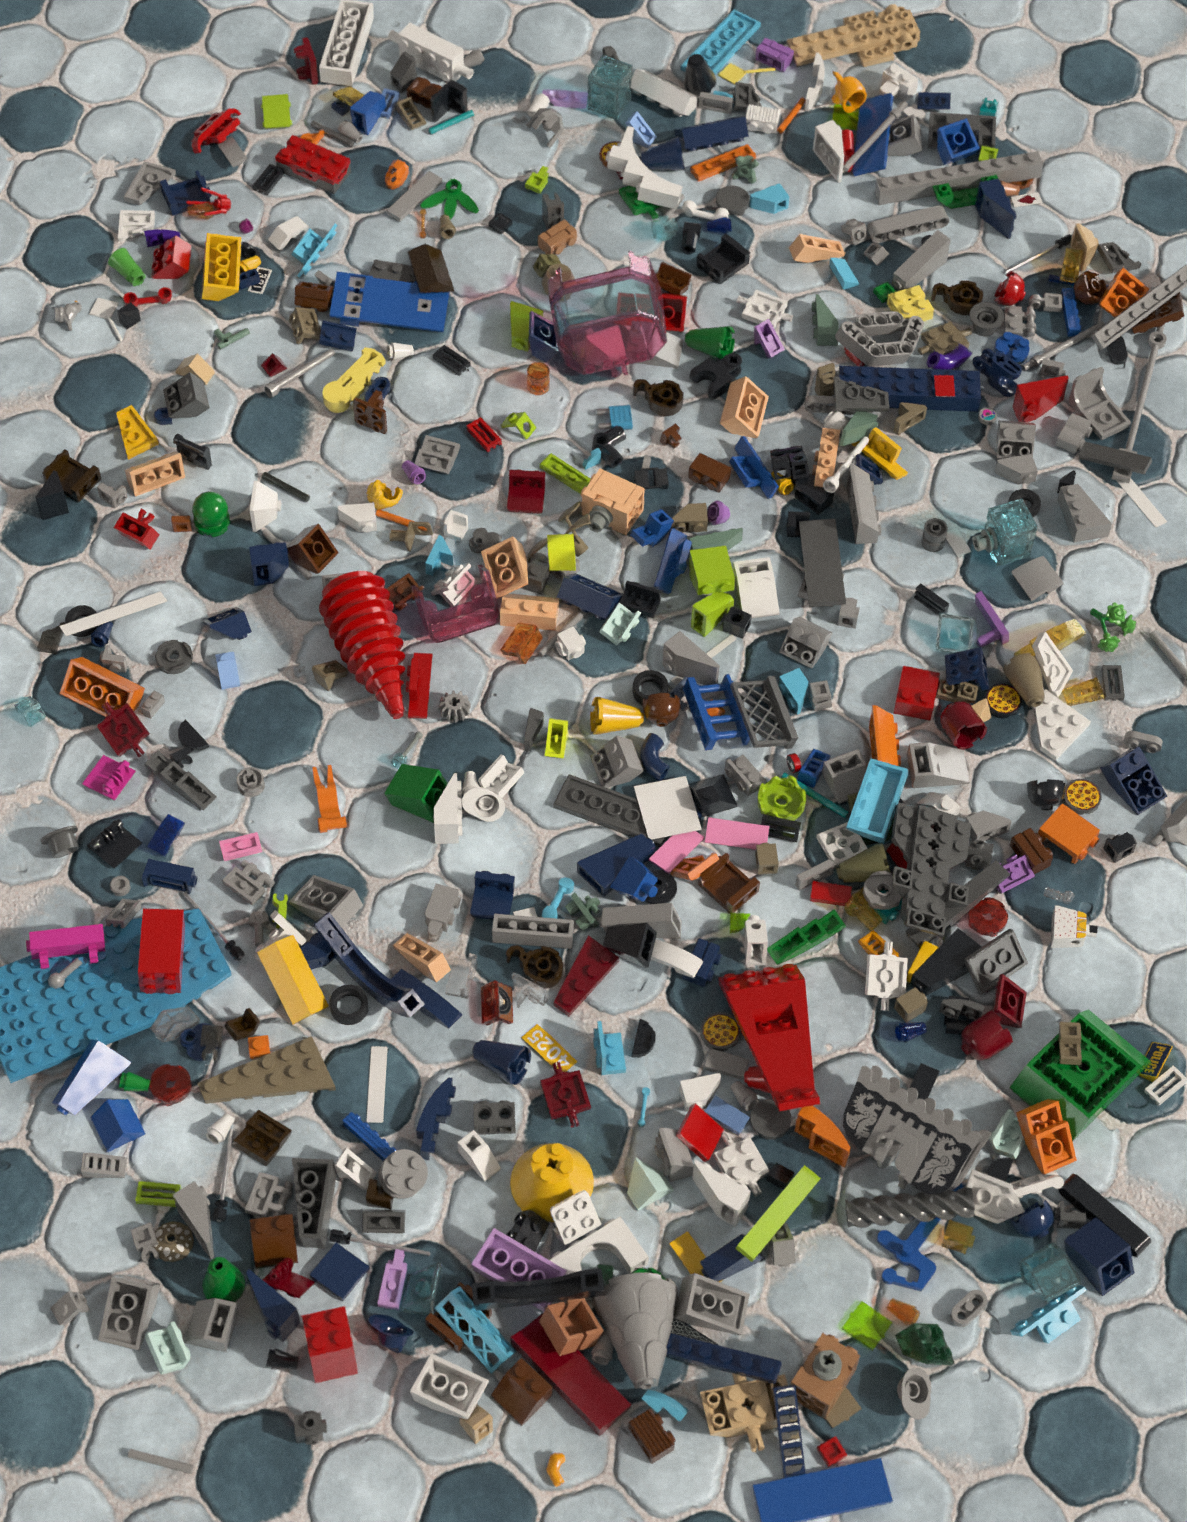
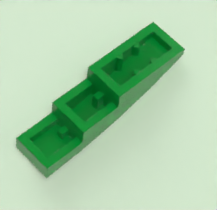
M834 909L819 920L815 918L801 929L797 927L769 946L767 951L774 962L779 965L822 943L844 929L846 925Z

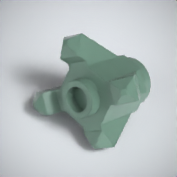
M750 155L735 158L738 168L731 174L732 178L738 179L741 176L746 177L751 184L756 182L755 168L759 165L757 160Z

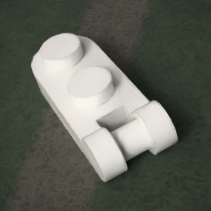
M1051 1171L1045 1175L1040 1173L1011 1182L1010 1184H1012L1018 1198L1021 1199L1024 1195L1030 1193L1038 1194L1043 1189L1052 1186L1059 1189L1063 1186L1064 1180L1055 1171Z

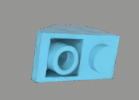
M779 183L750 194L749 206L752 209L775 214L788 209L790 196Z
M800 668L781 675L778 686L781 694L787 699L789 708L793 709L798 715L801 712L807 694L808 680Z

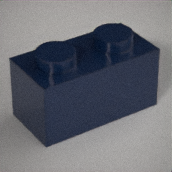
M256 268L239 274V288L241 290L261 283L260 275Z

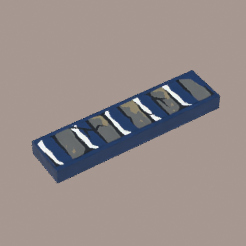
M793 1384L773 1387L783 1476L790 1477L806 1474L796 1386Z

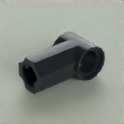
M684 222L681 251L685 254L691 255L695 253L697 240L700 238L701 224Z

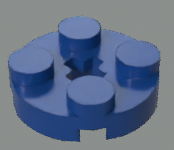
M1005 332L1003 336H1000L996 340L994 347L995 353H1004L1015 362L1023 363L1028 358L1030 351L1029 340L1011 332Z

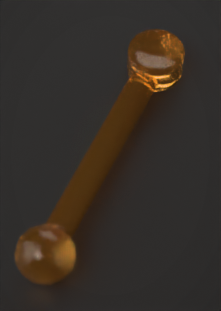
M425 209L420 210V238L422 239L426 238L425 215L427 212Z

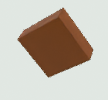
M190 515L171 516L173 532L192 531Z

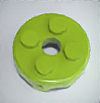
M789 775L786 778L774 776L766 784L762 783L760 785L757 801L758 808L762 815L765 814L795 821L805 809V789L798 785L794 776ZM778 799H784L787 803L784 805H780L776 801Z

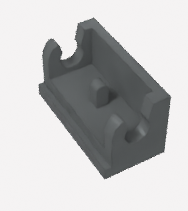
M547 193L542 194V219L547 230L564 220V202H561L557 193H554V200L549 199Z

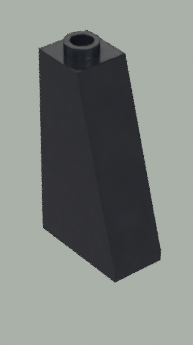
M957 928L913 974L911 985L913 988L916 987L919 992H923L925 996L967 974L969 971L963 959L982 946Z

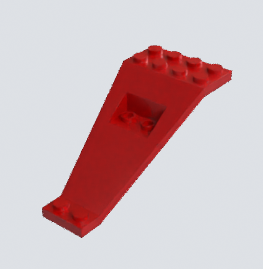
M785 964L779 968L766 967L760 971L747 970L742 974L735 975L729 973L723 977H718L719 986L730 1005L778 1110L784 1111L819 1105L820 1097L814 1085L806 983L797 965Z

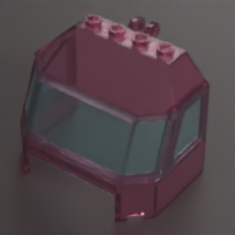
M628 251L630 265L628 267L562 282V273L559 267L556 275L549 279L548 293L556 343L566 366L583 375L611 369L613 378L618 377L616 367H621L625 376L628 375L627 365L653 359L667 343L662 291L649 257H638L634 252Z

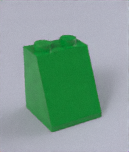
M401 764L384 794L392 806L434 823V806L448 783L439 769Z

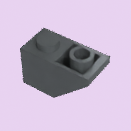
M406 51L401 54L390 72L391 84L401 93L407 90L417 76L416 60Z

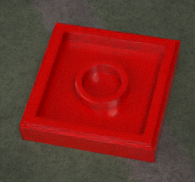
M695 1103L690 1106L675 1136L701 1160L706 1162L710 1159L724 1129Z

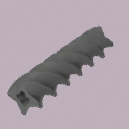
M968 1187L961 1188L956 1192L947 1190L941 1194L919 1192L915 1195L902 1193L894 1197L880 1195L873 1199L858 1197L852 1201L845 1200L848 1228L852 1225L865 1228L873 1223L887 1226L894 1221L908 1224L915 1219L929 1222L936 1217L942 1220H950L957 1215L963 1218L974 1217L975 1210L972 1188Z

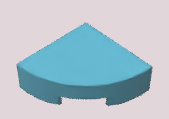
M599 448L591 451V455L587 460L584 459L582 466L585 470L601 463V451Z

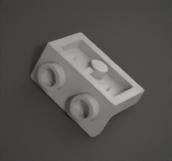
M744 755L733 761L730 759L726 760L724 769L726 775L736 782L738 789L742 792L744 791L747 796L759 790L762 783H767L766 779Z

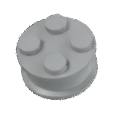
M402 1149L391 1153L383 1161L378 1177L382 1189L388 1195L397 1199H406L422 1189L427 1180L428 1170L424 1159L418 1153Z

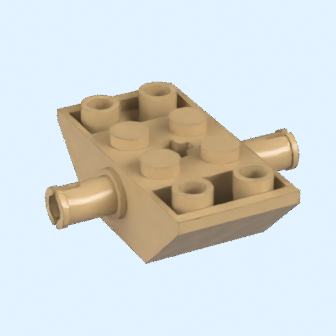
M732 1373L735 1385L700 1392L710 1435L731 1438L747 1434L751 1452H757V1447L758 1451L765 1449L760 1431L777 1427L773 1387L786 1386L788 1383L785 1374L778 1375L776 1383L773 1384L761 1380L749 1382L745 1376ZM744 1406H749L751 1410H747Z

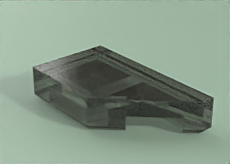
M65 622L59 623V626L64 625ZM59 626L42 632L37 646L38 651L51 654L57 653L63 636V631Z

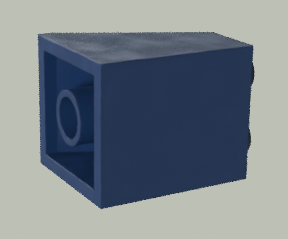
M1097 1218L1084 1224L1082 1228L1070 1234L1064 1240L1067 1256L1101 1296H1104L1134 1274L1130 1245Z

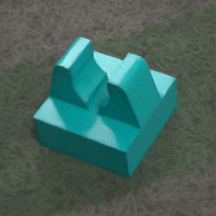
M986 97L982 99L979 115L996 116L997 100L989 101Z

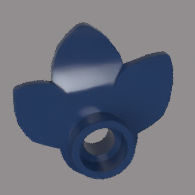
M200 1023L193 1029H185L180 1034V1044L187 1048V1054L190 1058L196 1061H203L205 1053L213 1052L219 1048V1042L210 1035L213 1025ZM190 1037L193 1038L192 1041H186Z

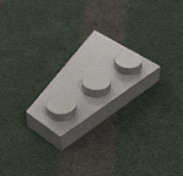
M144 161L124 195V200L141 205L161 188V180L166 179L168 182L176 175L175 169Z

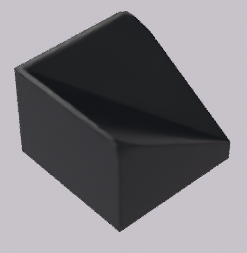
M131 302L117 311L119 322L126 329L141 321L139 309Z
M1071 471L1059 480L1057 493L1060 492L1062 486L1074 485L1075 471Z

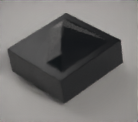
M500 212L489 221V227L501 234L512 225V220Z

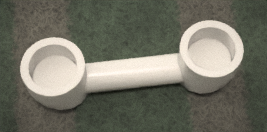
M690 200L684 201L682 210L687 216L709 219L715 223H723L729 216V212L724 208L716 209L715 214L696 210V204Z

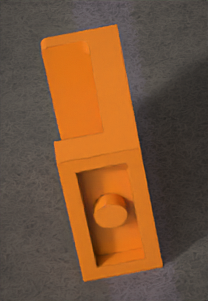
M1062 803L1039 828L1038 834L1041 836L1042 842L1047 838L1073 857L1071 862L1075 864L1079 859L1082 861L1088 854L1087 850L1090 847L1094 848L1099 841L1100 829Z

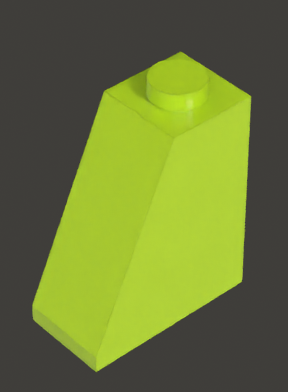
M511 301L512 347L528 352L530 349L529 312L533 311L543 317V310Z
M725 592L712 593L692 606L691 628L706 637L722 621L724 613H728L731 606L734 607L732 596Z

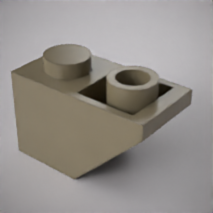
M706 503L687 504L672 518L674 521L671 529L674 528L682 533L706 532L708 524Z

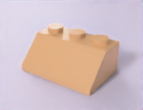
M746 376L731 382L720 424L731 434L758 438L769 396Z
M176 451L125 470L127 482L135 497L185 478L182 456Z
M506 594L502 597L500 626L556 631L560 599Z

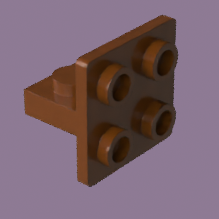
M375 390L368 402L355 397L353 399L355 422L359 425L371 428L375 432L386 434L387 419L386 410L383 409L382 392Z

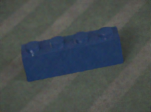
M746 116L674 129L676 137L680 139L682 149H687V152L696 151L697 147L700 146L706 149L713 147L712 144L718 143L719 146L729 144V140L740 142L744 141V137H749Z

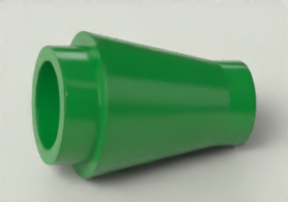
M129 1071L128 1073L122 1072L119 1088L124 1089V1091L148 1092L151 1080Z

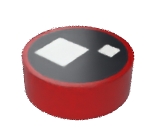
M795 753L787 755L786 760L789 770L792 773L799 772L801 761L798 755Z

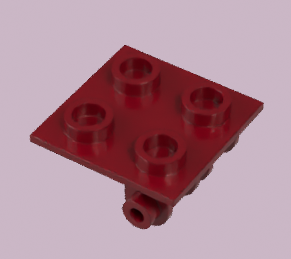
M289 1257L283 1258L262 1279L273 1289H279L294 1298H301L316 1282L292 1272L294 1263Z

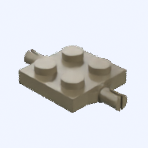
M952 322L921 333V339L926 346L918 348V352L920 355L927 352H938L944 355L951 352L959 343L969 348V342L965 337L971 335L972 330L967 328L960 331Z

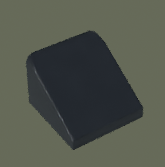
M775 1163L769 1171L766 1180L785 1189L795 1172Z

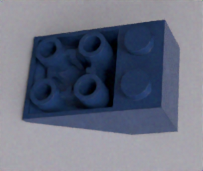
M999 179L979 182L975 207L980 218L1007 239H1011L1012 231H1014V220H1016V211L1011 207L1010 198L1006 196L1004 186L1001 185Z
M1140 746L1127 750L1100 767L1109 785L1137 815L1167 797L1165 790Z

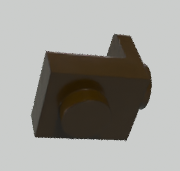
M247 1008L243 1016L226 1021L224 1027L233 1040L238 1041L254 1035L260 1021L251 1008Z

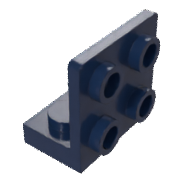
M981 647L945 655L948 685L975 680L976 684L980 685L982 691L989 689L987 661Z

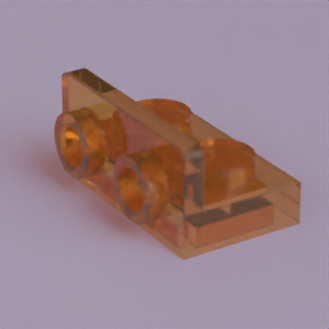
M518 623L500 650L503 655L518 657L522 664H526L543 637L536 625Z

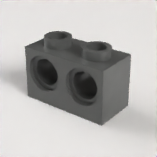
M507 1100L499 1101L498 1103L481 1101L478 1104H473L474 1130L478 1135L516 1133L515 1102ZM502 1114L509 1115V1117L505 1119L501 1118L500 1116ZM481 1115L489 1116L487 1119L479 1118Z

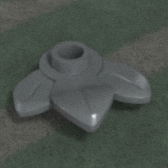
M478 528L473 532V537L469 540L470 550L474 553H481V551L500 543L502 536L496 532L488 533L486 528Z

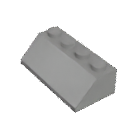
M849 464L846 488L855 544L877 543L878 536H881V525L877 524L879 512L875 510L876 496H873L872 493L874 492V482L870 481L869 473L854 464Z

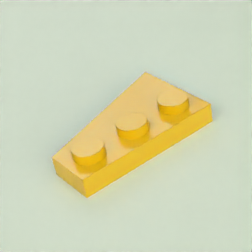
M132 405L116 412L128 460L159 445L157 437Z

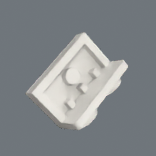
M500 755L478 779L481 787L493 791L502 798L524 774L522 767L508 763L505 756Z

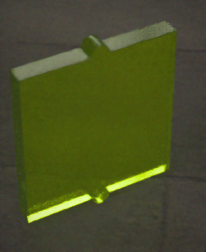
M834 104L832 120L843 130H857L860 107L851 113H846L840 104Z
M861 1301L855 1311L850 1312V1317L843 1325L842 1330L873 1351L880 1340L885 1338V1333L893 1322Z

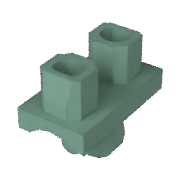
M574 892L570 895L572 900L565 908L572 916L581 910L583 915L577 918L575 922L582 930L591 925L594 928L597 927L599 923L590 911H593L595 914L600 911L598 909L600 900L598 898L591 899L588 895L584 898L586 904H584L582 899Z

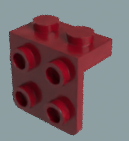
M509 469L507 511L541 514L544 505L546 472Z

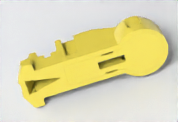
M365 347L361 351L362 356L337 381H332L324 386L322 392L323 402L329 411L333 413L346 411L351 401L355 397L358 398L364 392L366 386L371 385L373 372L378 374L380 368L386 364L385 358L381 353L372 348Z

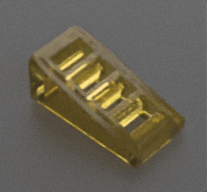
M1097 677L1062 690L1065 701L1069 706L1105 698ZM1076 692H1080L1082 696L1078 697ZM1070 693H1073L1074 699L1070 698Z

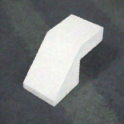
M296 216L278 225L268 240L277 249L282 251L292 237L300 240L309 226Z

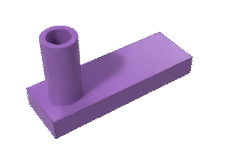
M983 592L976 593L975 604L992 628L991 631L976 638L977 645L982 648L998 639L1002 645L1008 643V630Z

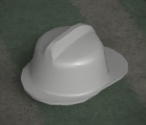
M914 1367L909 1369L899 1381L897 1394L902 1401L906 1413L910 1417L920 1420L929 1413L931 1381L924 1370Z

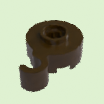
M962 280L959 284L952 285L951 287L943 283H937L932 288L931 300L935 301L936 296L941 295L943 301L948 304L953 312L959 315H970L974 305L982 303L983 290H980L975 282L969 280Z
M638 379L634 382L633 396H636L638 391L645 392V399L648 401L649 408L654 413L660 416H672L681 410L684 393L678 383L671 380H663L662 383L651 385L645 379Z
M513 945L507 949L506 962L509 964L513 957H519L524 977L533 987L540 989L551 988L562 979L563 962L559 952L555 949L541 946L540 949L525 952L518 945Z

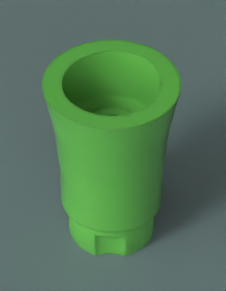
M126 248L117 249L109 257L108 265L121 274L127 282H130L133 286H139L144 282L146 278L144 272L133 260Z

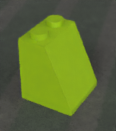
M726 546L690 550L689 578L698 595L734 590L735 576Z

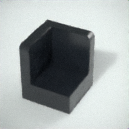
M788 511L787 537H800L799 522L809 521L810 512Z

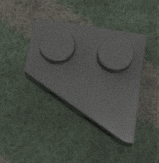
M735 83L734 110L746 112L749 104L762 107L761 99L756 94L752 84Z
M1114 242L1099 244L1097 247L1099 254L1111 273H1117L1122 268L1127 271L1140 269L1142 265L1140 261L1134 262L1129 258L1130 254L1122 250Z

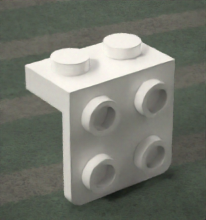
M581 1190L550 1208L551 1216L556 1225L553 1232L564 1245L601 1225L586 1190Z

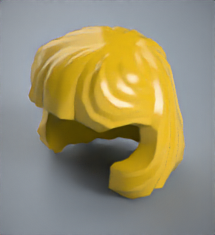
M380 480L370 483L367 486L366 492L367 500L369 503L374 502L376 510L397 505L403 494L402 489L397 486L395 494L392 496L391 489Z

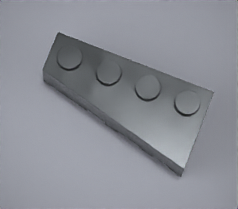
M292 1158L299 1238L304 1247L325 1248L337 1177L333 1160Z

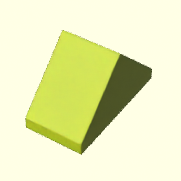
M549 718L545 756L564 758L568 739L567 720Z

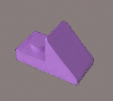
M769 319L754 327V344L761 343L768 358L785 350Z

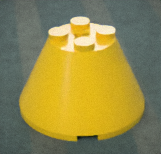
M560 1143L541 1144L527 1150L516 1161L510 1177L511 1193L517 1206L522 1211L531 1209L551 1223L554 1222L550 1213L552 1206L581 1190H586L591 1197L594 1186L593 1173L588 1161L577 1150Z

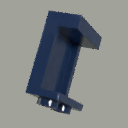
M198 170L195 171V178L168 185L166 179L160 181L161 193L172 216L204 207V205L187 204V201L210 202L212 195L201 190L202 187L209 190L210 188L206 187L204 175L201 176Z

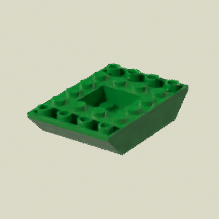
M1089 1009L1078 1013L1070 1021L1080 1023L1082 1038L1080 1043L1081 1063L1086 1064L1089 1070L1082 1071L1078 1065L1060 1064L1058 1033L1026 1064L1009 1087L1029 1106L1047 1099L1059 1101L1063 1121H1068L1072 1141L1151 1063L1148 1058Z

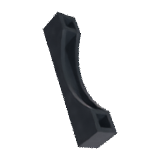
M601 1268L577 1271L564 1276L542 1280L472 1283L473 1304L476 1311L605 1296Z

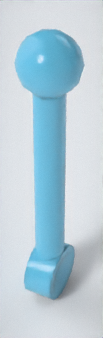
M647 1087L642 1089L643 1102L641 1116L638 1120L640 1127L646 1124L644 1117L647 1096L650 1095V1089Z

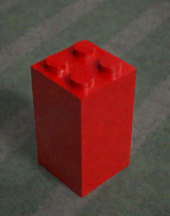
M143 908L138 965L140 992L147 994L155 992L166 994L181 993L185 939L184 909Z
M345 1306L302 1315L315 1383L358 1374Z

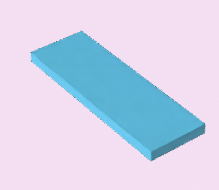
M734 9L691 55H702L716 75L760 28L761 22ZM689 57L681 65L680 70L686 72Z

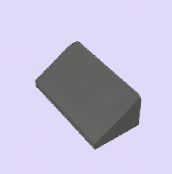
M364 1209L362 1233H405L406 1210Z

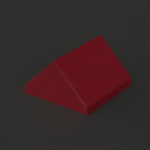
M1004 974L999 975L996 984L992 1011L1001 1018V1021H999L1000 1025L1022 1028L1027 992Z

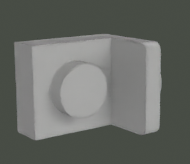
M104 483L97 486L99 498L114 508L123 504L128 497L126 487L123 485L116 491L113 487L107 486Z

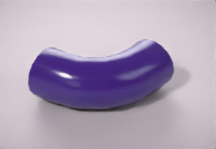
M959 343L948 354L931 353L926 362L927 366L931 369L954 370L962 366L973 353Z

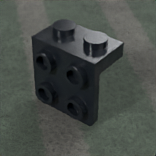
M452 79L447 84H444L441 90L434 94L430 100L432 121L436 123L451 108L460 114L467 112V88Z

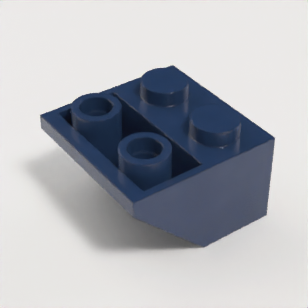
M286 542L249 547L255 586L273 584L288 569L289 560Z

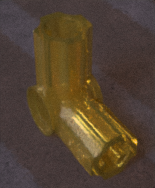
M863 886L849 898L844 905V909L849 916L857 917L871 932L883 919L868 905L863 894Z

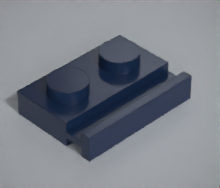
M323 320L319 344L353 352L357 328Z

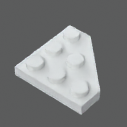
M1045 689L1044 701L1040 706L1033 708L1036 715L1040 750L1056 761L1088 728L1091 721Z

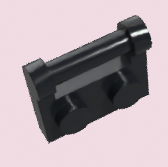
M180 434L174 436L173 443L176 444L177 452L181 454L182 460L194 463L200 468L210 469L212 461L209 447L193 443Z

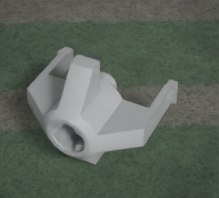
M539 108L529 123L527 122L526 126L537 130L540 124H542V128L547 132L552 130L555 134L546 144L551 148L564 131L562 115L553 108Z

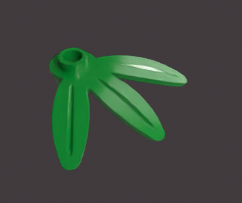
M450 179L446 183L444 190L429 196L420 205L423 209L432 208L446 199L444 215H448L450 220L455 215L457 200L469 212L475 214L479 212L473 199L461 191L462 185L457 179Z

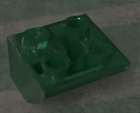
M913 1323L895 1335L904 1356L927 1365L955 1364L952 1351L947 1346L944 1333L938 1324Z

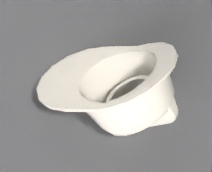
M483 787L469 789L462 798L464 810L486 822L498 820L505 811L503 799L493 791Z

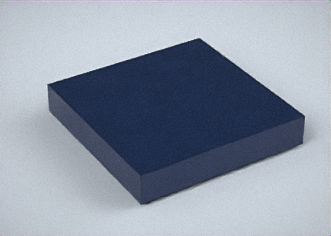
M336 1242L309 1276L344 1301L370 1267Z

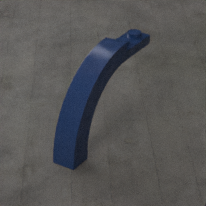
M330 912L324 914L313 924V927L335 954L334 957L339 964L380 1004L404 1017H411L425 1005L413 989L402 987L381 973L361 953Z

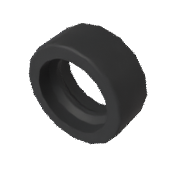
M646 670L634 678L632 687L633 697L640 705H642L643 698L645 700L648 699V695L643 694L639 690L640 685L645 682L657 683L661 686L660 693H668V680L658 671Z
M352 984L338 987L330 997V1011L333 1018L344 1025H354L361 1022L368 1012V999L364 990ZM345 996H354L360 1000L361 1007L352 1014H345L338 1010L337 1003Z

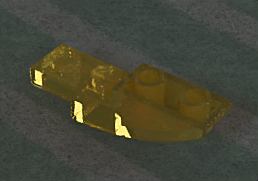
M1076 619L1045 631L1059 651L1086 635V632ZM1037 637L1030 640L1028 645L1016 651L1014 657L1024 653H1031V656H1035L1032 645Z

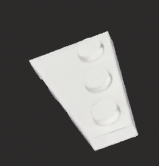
M1040 632L1032 647L1049 692L1058 698L1073 670L1047 633Z

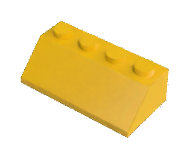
M207 233L204 250L202 299L220 301L238 293L241 237Z

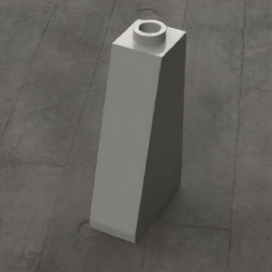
M937 230L894 272L892 285L900 291L914 287L947 262L951 239Z
M672 903L603 908L602 916L599 917L600 927L604 929L605 933L607 927L648 923L657 932L656 938L681 939L682 921Z

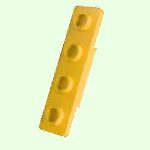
M877 427L873 428L868 437L869 442L862 450L864 455L873 460L877 466L884 469L896 480L907 476L908 472L896 463L902 448ZM860 441L852 443V445L856 447Z

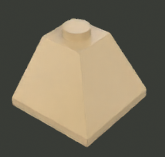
M1076 223L1070 248L1083 272L1094 258L1099 243L1092 231L1080 223Z

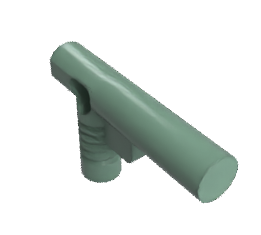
M248 328L234 335L231 332L223 334L220 329H216L214 334L220 340L217 343V347L221 350L250 334Z

